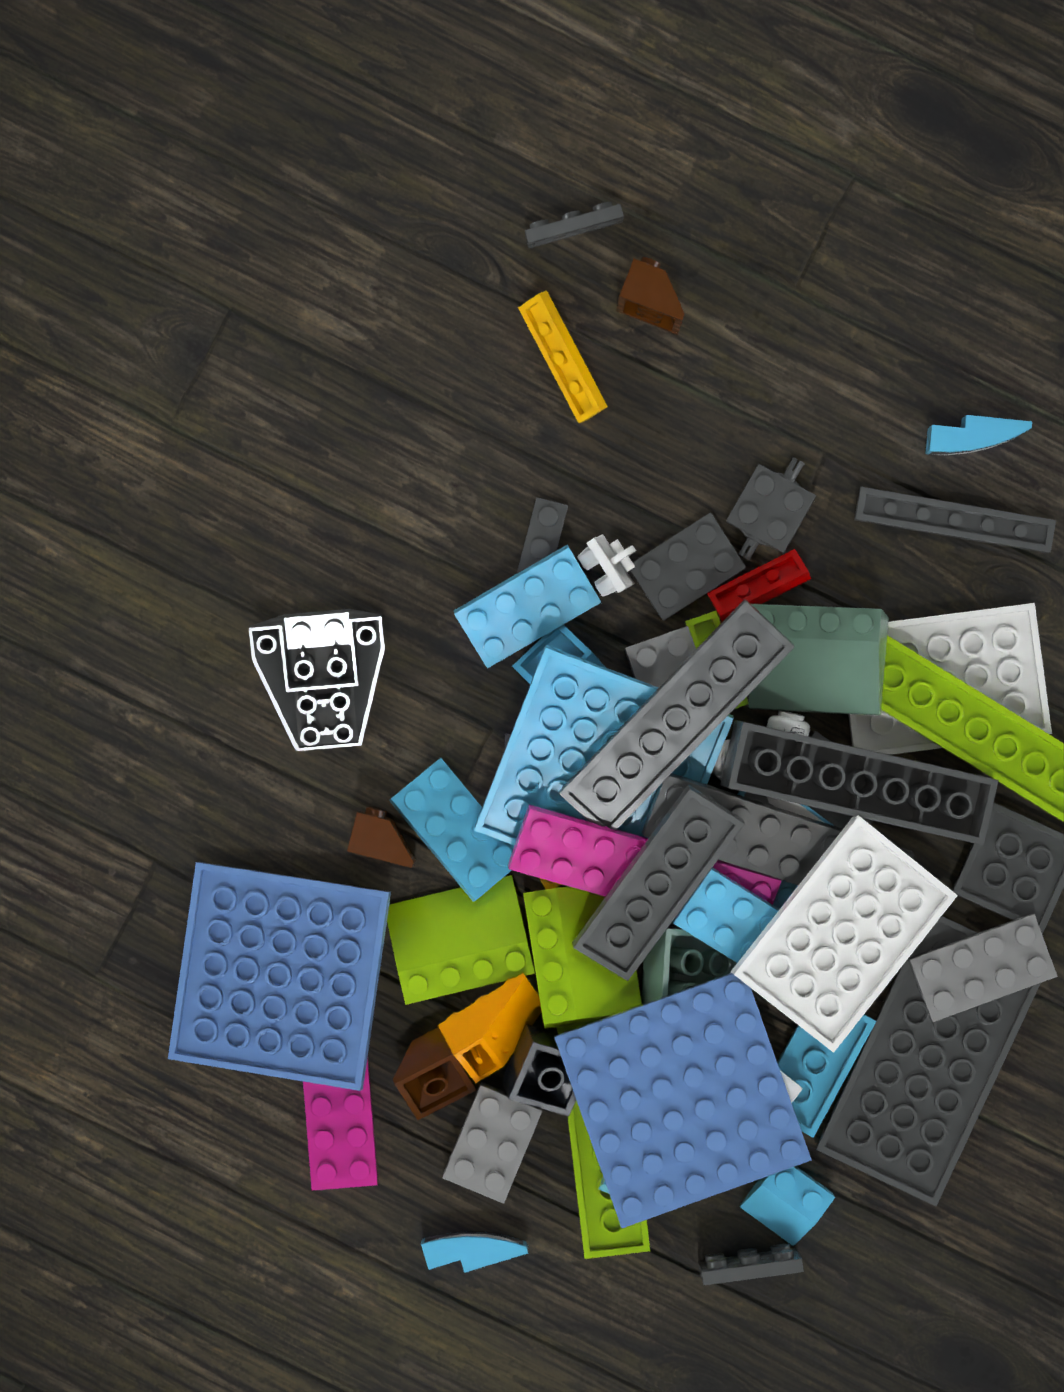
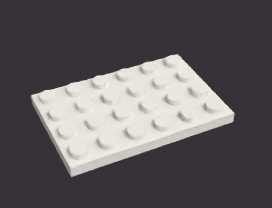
M1035 603L888 622L887 635L1044 732L1052 734ZM881 711V715L848 714L853 747L888 755L942 748Z
M859 815L857 817L853 816L731 970V973L834 1053L958 895Z

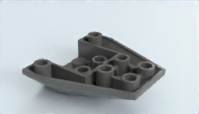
M354 609L284 614L249 626L252 661L295 751L361 746L385 649L382 615Z

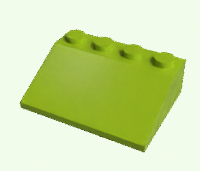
M512 875L503 877L474 902L459 887L389 904L387 923L405 1005L507 981L522 973L525 976L535 974Z
M560 887L523 893L545 1029L598 1021L642 1005L637 971L627 981L573 948L572 942L602 903L605 896L573 887Z

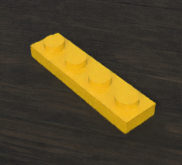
M548 292L538 293L518 307L578 423L585 422L606 409L608 406Z

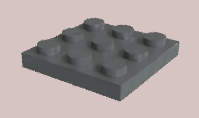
M993 802L984 845L972 843L952 887V891L960 897L1011 920H1016L1033 913L1036 916L1041 933H1043L1064 888V834Z

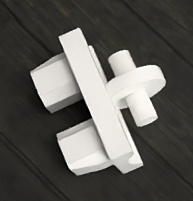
M602 534L586 543L588 547L577 556L583 568L587 571L600 564L606 573L594 582L601 596H606L616 591L620 593L635 584L627 573L635 568V565L629 558L636 551L633 545L624 550L618 539L609 544Z

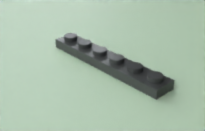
M866 487L859 488L854 518L856 521L1048 554L1051 553L1056 520Z

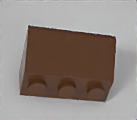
M642 257L640 261L634 258L619 295L617 312L678 335L685 313L666 271L661 269V264L653 259Z

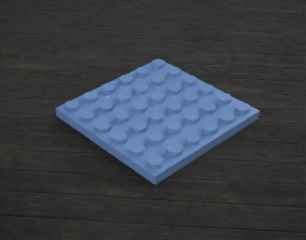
M196 862L168 1059L358 1091L363 1090L391 891Z
M733 973L554 1036L621 1228L811 1161L753 992L748 985Z

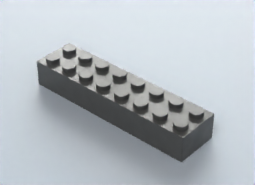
M735 720L720 785L730 789L855 817L859 815L864 819L984 845L999 780Z

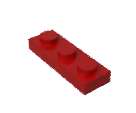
M793 549L708 592L707 595L723 622L744 599L750 604H762L810 580L811 576L799 554Z

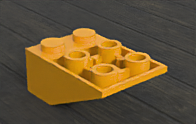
M522 973L517 977L508 979L502 986L491 993L480 996L473 1004L460 1012L451 1014L438 1025L453 1055L475 1083L505 1066L515 1051L525 1025H533L542 1012L539 994L525 974Z

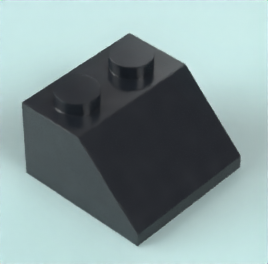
M526 1024L502 1078L507 1097L512 1101L569 1116L576 1098L554 1036L559 1034Z

